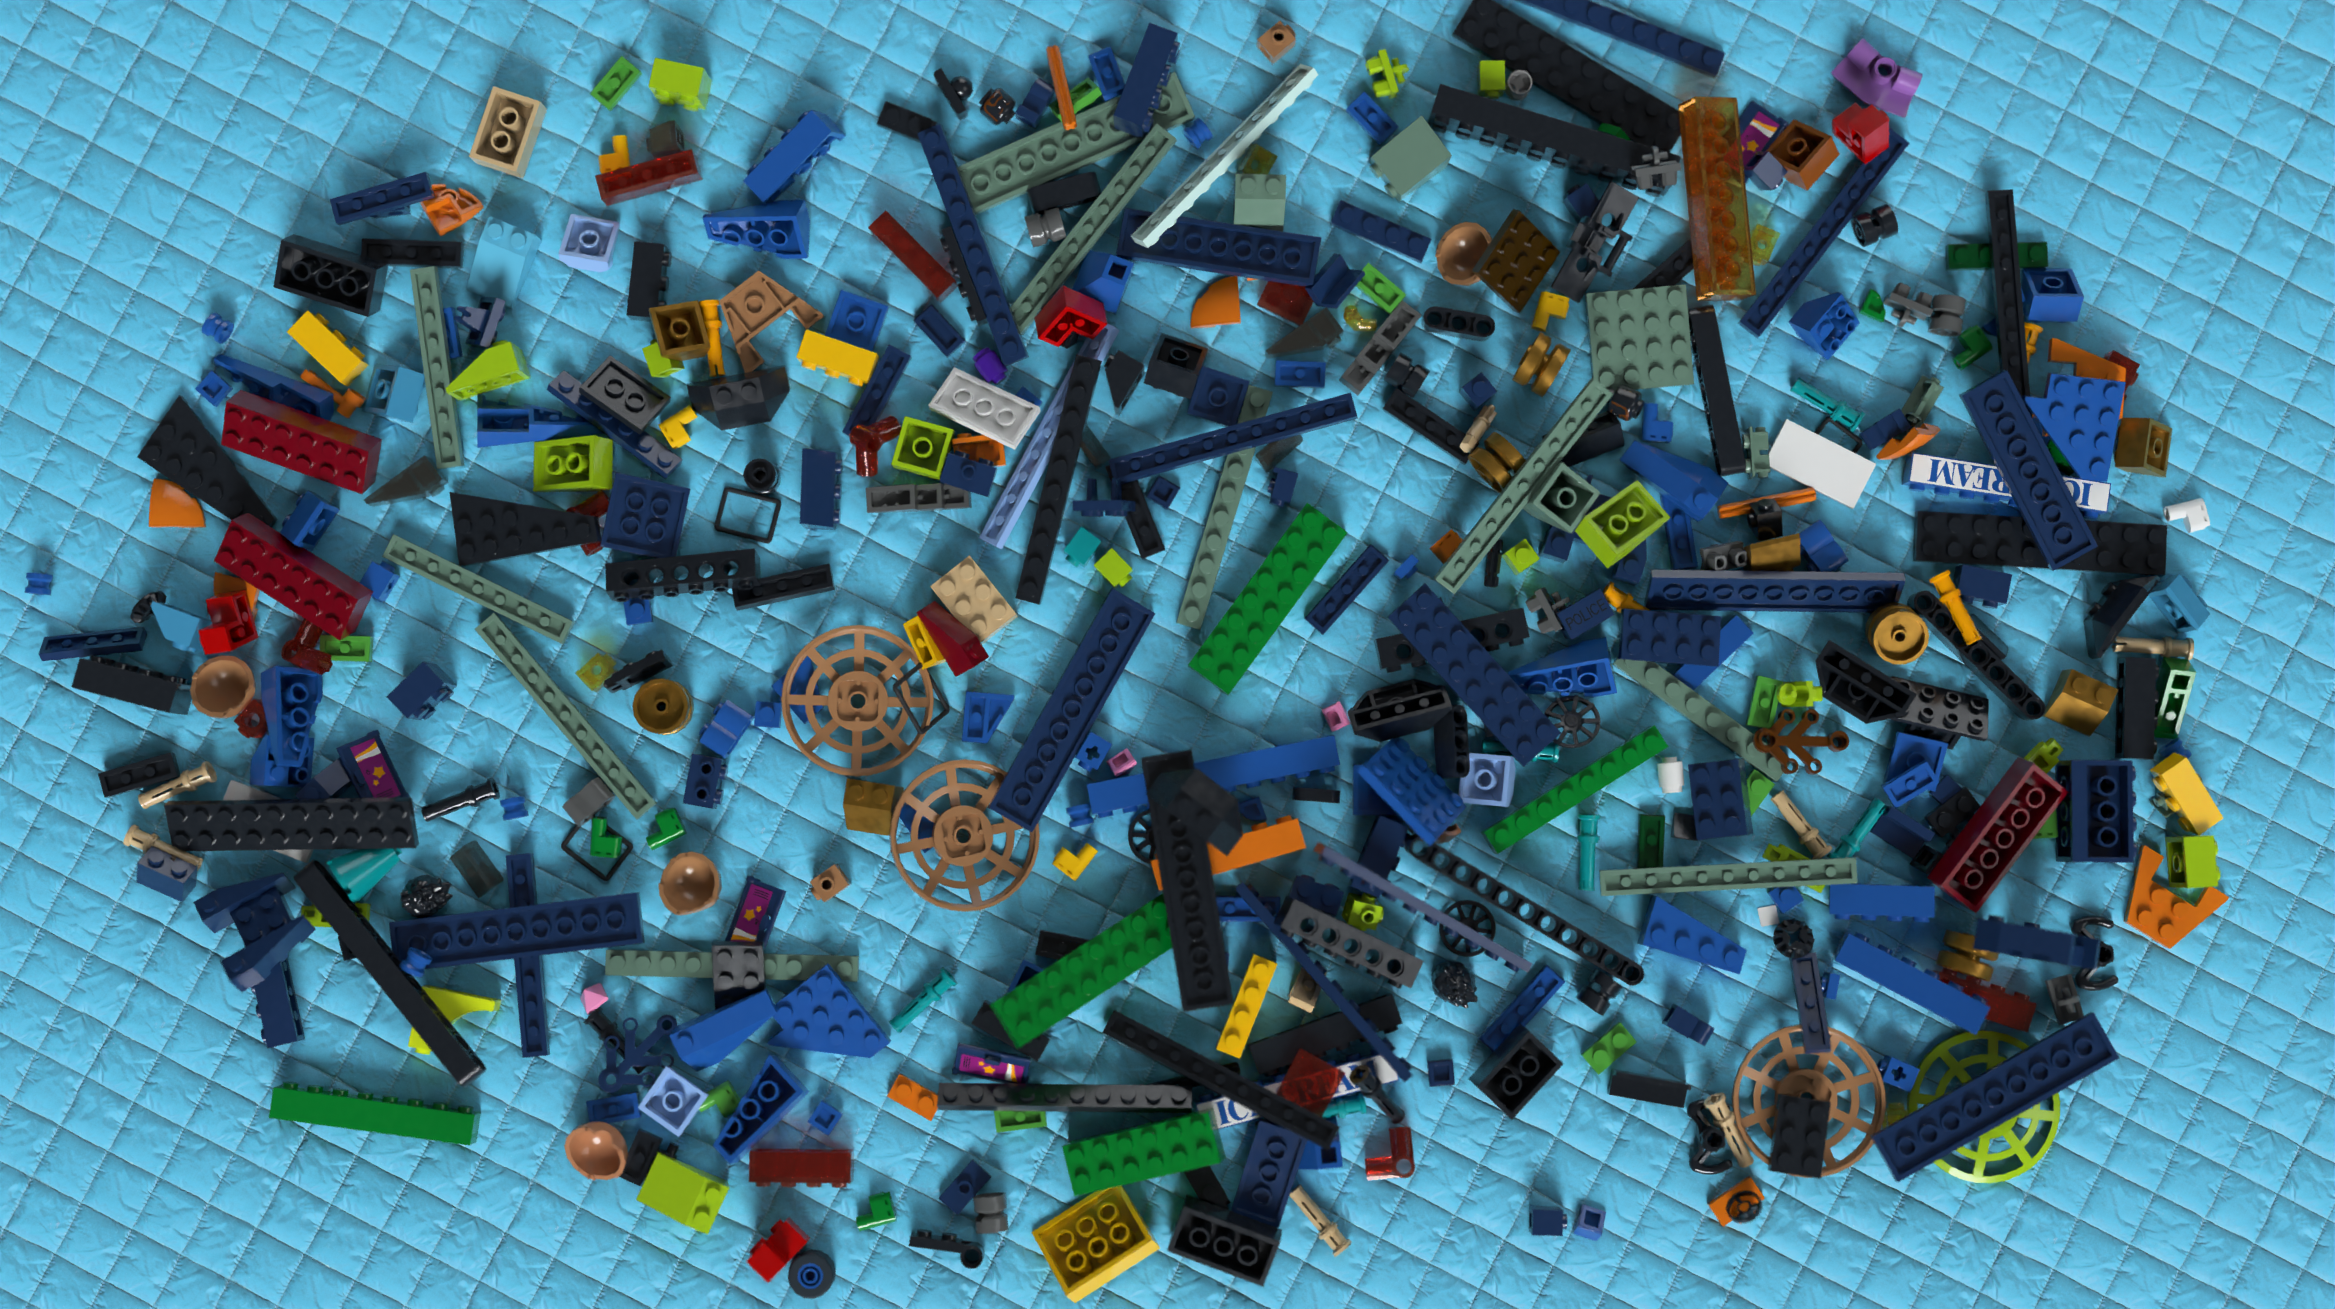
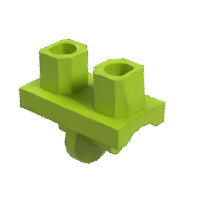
M1386 49L1379 50L1377 56L1366 60L1365 66L1369 76L1381 72L1383 80L1373 82L1372 84L1375 97L1389 96V99L1397 97L1396 93L1399 92L1395 77L1398 84L1404 83L1403 74L1408 72L1409 68L1407 64L1400 65L1398 58L1391 60L1393 68H1391Z
M1813 681L1782 682L1777 689L1776 696L1781 703V707L1813 706V701H1822V686H1813Z

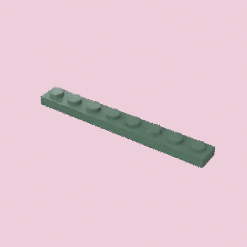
M438 267L410 269L437 469L465 466L456 399L447 394L445 389L453 382Z
M393 534L382 556L561 644L565 643L575 623Z
M1618 657L1615 659L1612 665L1739 757L1744 758L1746 762L1772 781L1777 782L1782 776L1781 763L1771 753H1761L1754 747L1753 733L1658 664L1647 661L1621 660Z

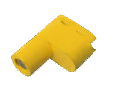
M613 136L614 153L598 156L599 169L604 178L631 174L627 136Z
M1542 291L1531 328L1545 332L1550 316L1566 319L1570 298Z
M688 405L659 423L658 426L671 447L676 449L691 441L684 426L698 416L691 405Z
M1086 842L1075 856L1062 846L1054 857L1055 860L1052 864L1076 881L1098 850Z

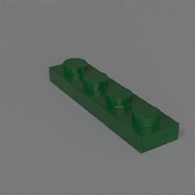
M2047 242L2017 243L2020 269L2048 267ZM1989 243L1948 244L1945 246L1946 271L1991 270Z

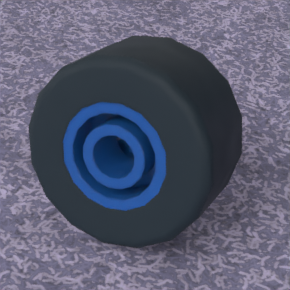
M811 1249L802 1252L793 1260L789 1267L788 1281L790 1287L797 1295L803 1298L814 1299L821 1297L830 1289L835 1280L836 1269L834 1262L828 1254L820 1250Z

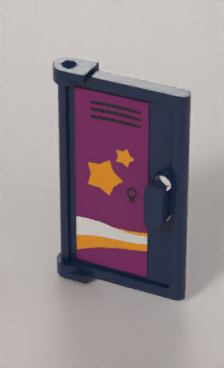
M1751 101L1710 159L1736 176L1735 178L1741 183L1746 184L1749 179L1741 171L1742 168L1757 151H1766L1783 130L1787 128L1789 123L1780 116L1779 118L1754 101Z
M373 730L360 739L336 748L359 798L410 797L388 755L378 730Z
M747 876L746 885L725 941L764 942L765 951L786 891L760 882L761 880L753 876Z
M958 1043L952 1074H961L1004 1084H1028L1031 1058Z

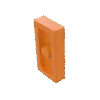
M901 1073L887 1097L930 1121L938 1110V1094Z

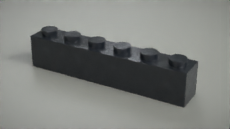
M1391 993L1358 1004L1361 1009L1358 1012L1364 1020L1369 1018L1378 1028L1375 1033L1383 1031L1384 1034L1398 1030L1397 1025L1402 1024L1399 1011ZM1338 1011L1249 1043L1248 1045L1259 1075L1264 1073L1265 1077L1280 1072L1279 1068L1288 1065L1289 1068H1293L1303 1064L1302 1059L1312 1056L1313 1060L1326 1056V1051L1332 1048L1340 1051L1350 1047V1042L1359 1039L1360 1042H1365L1367 1040L1343 1012Z

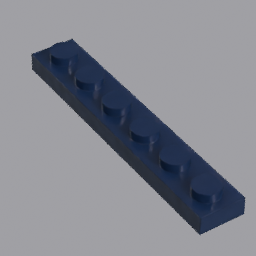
M565 370L548 384L547 391L665 480L681 465L682 459L646 431H643L641 435L580 394L579 388L582 383Z

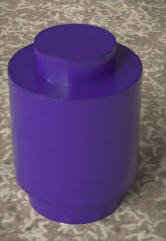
M989 347L982 349L972 358L975 362L974 366L987 383L998 385L1007 378L1005 374L1008 371L1007 367L1004 366L994 350L991 351Z

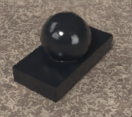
M941 68L936 70L933 74L934 79L958 120L960 119L961 121L968 117L961 101L971 96L973 92L972 82L964 76L955 77L949 82Z

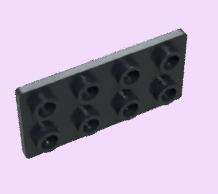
M1894 676L1891 677L1917 694L1904 716L1890 719L1907 723L1904 729L1905 733L1945 741L1948 743L1947 749L1953 750L1961 736L1980 741L1987 740L1989 700L1987 698Z

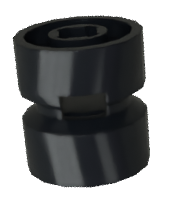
M1887 204L1872 209L1871 214L1864 212L1854 216L1851 220L1854 235L1862 247L1878 242L1879 237L1886 239L1898 233L1896 217Z
M1400 352L1383 380L1394 387L1401 384L1404 393L1413 398L1430 370L1419 364L1412 366V359Z
M754 459L744 469L743 477L745 483L758 494H772L780 485L781 477L779 471L766 459Z
M1595 968L1587 979L1589 985L1583 986L1576 995V998L1603 1016L1611 1005L1609 1002L1610 998L1615 999L1623 987Z

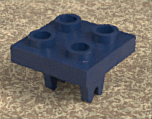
M481 297L478 308L468 306L457 307V311L461 312L462 316H454L453 319L470 330L465 344L477 348H490V345L495 343L498 334L495 330L498 322H501L506 312L504 305L506 301L497 297Z
M1088 478L1086 501H1073V511H1080L1081 516L1103 517V512H1105V516L1125 517L1127 512H1135V501L1122 500L1120 478H1112L1111 500H1098L1097 480Z

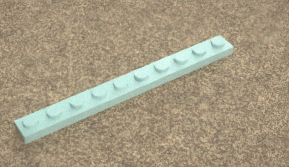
M1300 64L1131 235L1133 240L1146 248L1154 245L1167 228L1172 227L1176 223L1177 218L1184 211L1190 209L1194 201L1202 193L1209 190L1211 184L1228 170V166L1235 159L1241 157L1245 149L1252 142L1259 139L1262 132L1270 124L1274 123L1287 107L1295 102L1296 97L1312 85L1313 80L1318 76L1316 70L1313 67Z

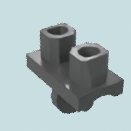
M1651 146L1650 154L1641 156L1642 163L1651 162V164L1630 166L1631 174L1635 176L1639 189L1653 188V174H1660L1662 186L1676 185L1677 171H1681V163H1677L1676 160L1660 162V160L1668 159V153H1659L1657 146Z
M1898 283L1892 292L1885 297L1883 304L1894 308L1891 316L1898 318L1897 326L1902 328L1906 322L1914 325L1917 318L1924 321L1927 317H1931L1934 310L1930 308L1932 295L1919 292L1914 302L1907 299L1911 288L1903 283Z
M1741 541L1720 545L1714 544L1710 547L1700 548L1702 559L1700 570L1723 571L1747 565V552L1743 550V542Z
M1545 587L1535 591V595L1530 597L1525 603L1531 613L1541 608L1546 613L1547 617L1537 621L1541 633L1553 630L1556 632L1564 628L1556 613H1558L1557 608L1559 611L1566 608L1565 604L1571 601L1569 597L1562 600L1557 591L1551 594L1555 601L1554 604Z
M2071 974L2045 980L2058 1025L2075 1021L2084 1016L2080 997L2077 995Z

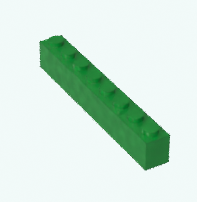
M1649 726L1483 830L1481 834L1493 853L1498 854L1663 751L1668 745L1656 726Z
M283 1082L282 1085L273 1087L269 1118L463 1145H472L477 1142L481 1112L473 1111L474 1107L460 1105L458 1109L448 1108L449 1104L443 1102H433L432 1106L423 1104L424 1100L408 1099V1102L398 1101L399 1097L383 1095V1099L374 1098L373 1093L358 1092V1095L348 1094L349 1090L334 1088L333 1092L323 1091L324 1087L318 1085H308V1088L298 1087L299 1083Z

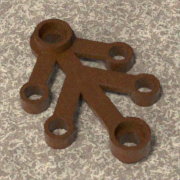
M1784 709L1779 712L1778 720L1769 729L1762 728L1755 732L1753 744L1759 752L1771 753L1781 763L1783 773L1789 775L1795 773L1799 765L1795 759L1789 758L1779 747L1787 746L1805 764V771L1810 775H1814L1822 770V763L1818 759H1814L1803 747H1828L1833 752H1840L1849 745L1848 735L1843 731H1835L1829 734L1828 737L1801 736L1811 725L1819 720L1818 712L1814 709H1809L1803 712L1802 720L1787 736H1777L1785 725L1795 720L1794 711ZM1784 713L1789 715V721L1784 719ZM1808 713L1813 716V721L1807 718ZM1762 737L1767 739V745L1762 743ZM1833 738L1838 741V746L1834 745ZM1787 762L1792 764V771L1787 768ZM1811 763L1816 765V771L1811 769Z

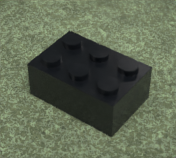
M1519 1024L1472 1074L1469 1080L1510 1119H1513L1564 1063L1528 1029Z

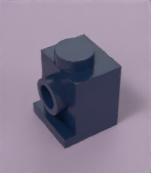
M1274 467L1272 475L1277 477L1276 479L1271 478L1267 492L1272 494L1269 504L1284 507V504L1289 505L1291 502L1298 473Z

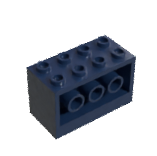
M2132 760L2059 761L2055 765V781L2068 791L2056 808L2058 837H2056L2057 862L2134 863V857L2137 855V845L2134 842L2137 822L2136 818L2133 817V806L2136 805V793L2133 791L2136 769L2133 766Z

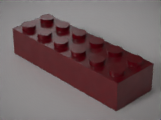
M243 390L238 391L226 401L221 445L359 494H363L375 483L382 439Z
M249 513L231 520L214 562L338 640H342L355 633L373 593L372 590L307 549L296 546L280 532Z
M2017 757L1927 876V879L1961 906L1977 913L2068 791L2034 763Z

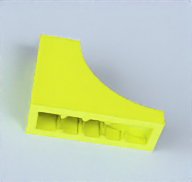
M431 985L421 986L452 1025L470 1012L496 1011L500 1008V999ZM412 1027L408 1047L415 1048L416 1053L430 1055L432 1050Z

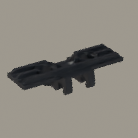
M1613 181L1609 182L1591 216H1582L1566 246L1572 250L1553 281L1551 288L1580 303L1598 271L1609 277L1612 276L1613 272L1611 271L1627 242H1631L1633 239L1631 235L1621 229L1639 197ZM1610 213L1612 222L1606 227L1602 225V217ZM1618 235L1619 238L1604 265H1600L1602 257L1598 255L1601 246L1607 238L1613 240ZM1585 257L1587 266L1584 270L1578 271L1577 262L1580 258Z

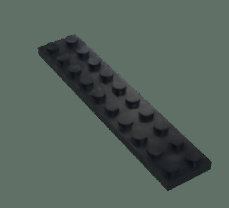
M1473 0L1452 34L1456 39L1493 61L1505 60V68L1512 72L1517 70L1526 71L1531 76L1533 85L1597 123H1607L1620 127L1632 142L1649 147L1657 146L1659 150L1670 153L1690 120V117L1493 0Z
M1927 511L1915 512L1913 562L2049 569L2023 517ZM2085 521L2098 547L2056 569L2163 576L2166 573L2167 525Z
M1192 750L1141 758L1146 791L1149 790L1161 773L1195 769ZM1147 795L1183 1012L1234 1004L1207 841Z
M412 797L168 801L164 805L172 846L182 851L416 848L419 845Z

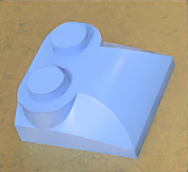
M570 214L558 253L559 260L572 268L595 272L609 270L613 264L612 255L620 222Z
M1469 753L1470 770L1466 777L1460 778L1459 796L1462 798L1463 803L1509 807L1514 792L1516 770L1514 757Z
M667 1065L637 1108L680 1137L708 1097V1094Z

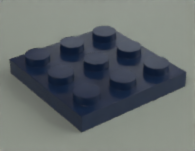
M615 472L600 547L651 558L677 556L690 488Z

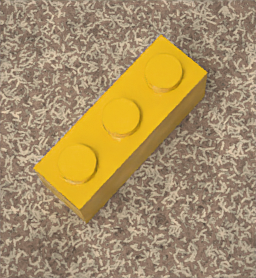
M307 310L287 333L340 383L349 386L368 366L363 360L365 355L355 346L350 348L345 343L347 338L337 329L332 331L327 326L330 322L319 312L315 315Z
M807 329L796 356L799 362H802L801 366L813 371H815L816 367L825 370V375L839 379V376L849 378V383L860 387L863 386V383H869L880 358L877 353Z
M2173 753L2150 769L2154 776V785L2167 797L2165 802L2178 815V824L2184 831L2201 835L2223 819L2222 814L2187 757Z

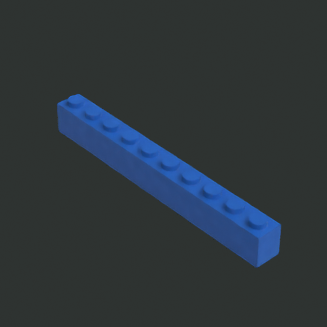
M1334 735L1194 763L1195 769H1199L1227 792L1237 791L1236 786L1246 784L1247 789L1261 786L1262 780L1271 779V784L1286 781L1285 776L1295 774L1296 779L1311 776L1310 771L1320 769L1321 774L1335 771V766L1340 765ZM1144 773L1087 784L1092 814L1098 813L1099 818L1113 816V810L1123 809V813L1138 811L1137 805L1147 804L1149 808Z

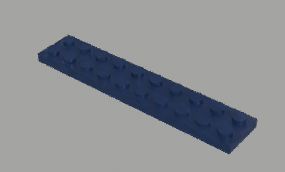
M1660 569L1651 570L1644 606L1649 610L1872 613L1881 605L1898 603L1906 580L1904 573Z
M1110 589L989 803V809L1033 832L1153 619L1154 612L1117 590Z
M639 892L389 922L392 951L401 962L408 957L407 951L410 947L425 952L432 957V961L424 969L645 943Z
M2090 1012L1872 1134L1870 1137L1894 1180L1899 1182L2117 1060L2119 1056L2096 1015Z

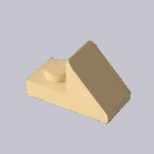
M1301 967L1289 993L1288 1003L1311 1013L1315 1007L1321 987L1303 967Z

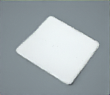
M1776 905L1757 909L1762 927L1780 923Z

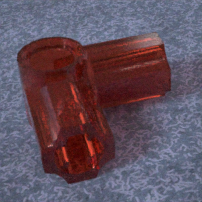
M889 416L869 426L858 424L851 430L849 439L856 446V474L861 477H872L878 474L879 449L883 443L900 435L901 425L898 423L897 418Z
M600 490L577 506L568 508L566 512L595 516L599 519L607 514L610 499L603 490ZM600 542L581 545L587 557L596 554L604 548L600 547Z
M304 618L295 638L287 641L282 647V658L299 668L307 669L320 675L329 672L333 665L330 654L315 649L323 630Z
M1411 1126L1389 1128L1391 1156L1365 1158L1367 1181L1408 1178L1414 1173L1415 1163ZM1401 1159H1406L1411 1163V1168L1406 1173H1401L1396 1168L1397 1162Z

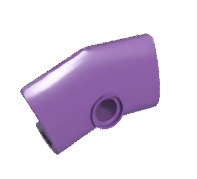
M1864 38L1831 71V74L1863 103L1874 105L1878 109L1903 118L1907 115L1911 99L1916 93L1923 75L1917 71L1896 65L1891 58L1883 57ZM1878 67L1885 68L1888 76H1882L1878 72Z

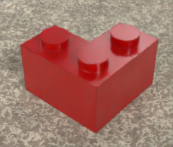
M1855 102L1832 120L1833 134L1864 164H1867L1889 147V117L1883 110H1878L1874 105L1862 109Z
M1063 285L1037 314L1035 324L1038 339L1059 347L1072 331L1093 340L1107 325V319L1102 302Z
M246 590L219 593L206 599L207 612L210 615L212 624L198 630L200 643L203 646L205 655L233 651L259 638Z
M790 1217L784 1222L779 1219L770 1229L773 1234L767 1240L762 1237L748 1252L751 1257L746 1262L767 1283L777 1275L810 1239Z

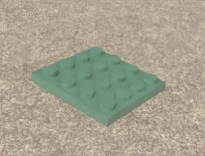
M1686 284L1585 294L1592 378L1609 391L1611 388L1616 390L1621 384L1634 390L1694 384Z

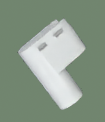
M2202 498L2163 508L2166 521L2183 518L2184 526L2188 533L2203 530L2205 527L2210 526L2208 512Z

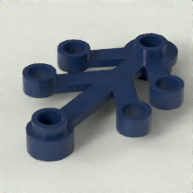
M671 1015L661 1016L657 1020V1028L636 1049L635 1031L638 1028V1022L631 1017L625 1019L623 1022V1029L625 1030V1059L616 1067V1049H618L620 1042L615 1036L607 1037L604 1041V1046L607 1049L606 1068L601 1071L598 1077L600 1088L605 1092L613 1093L618 1091L622 1085L651 1087L656 1080L655 1075L651 1072H644L642 1075L624 1074L632 1066H661L665 1069L666 1066L661 1063L664 1056L671 1058V1063L668 1066H673L674 1058L668 1053L661 1056L643 1055L663 1035L671 1034L677 1026L676 1019ZM628 1020L635 1022L633 1030L626 1029L625 1024ZM664 1020L671 1021L672 1027L669 1030L662 1028ZM611 1038L617 1041L616 1047L612 1049L607 1046V1041ZM647 1074L653 1078L650 1084L643 1082V1077ZM608 1075L616 1077V1082L613 1085L607 1084L606 1078Z

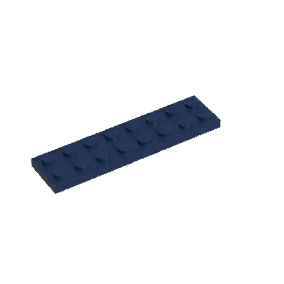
M1128 208L1124 210L1116 256L1122 259L1299 286H1311L1314 283L1321 237L1179 216L1176 223L1172 227L1167 228L1154 245L1146 248L1137 244L1131 235L1154 212Z
M2003 370L1961 393L1959 396L2049 569L2054 571L2098 547L2008 371Z
M1426 583L1387 617L1522 767L1527 765L1561 734L1555 725Z

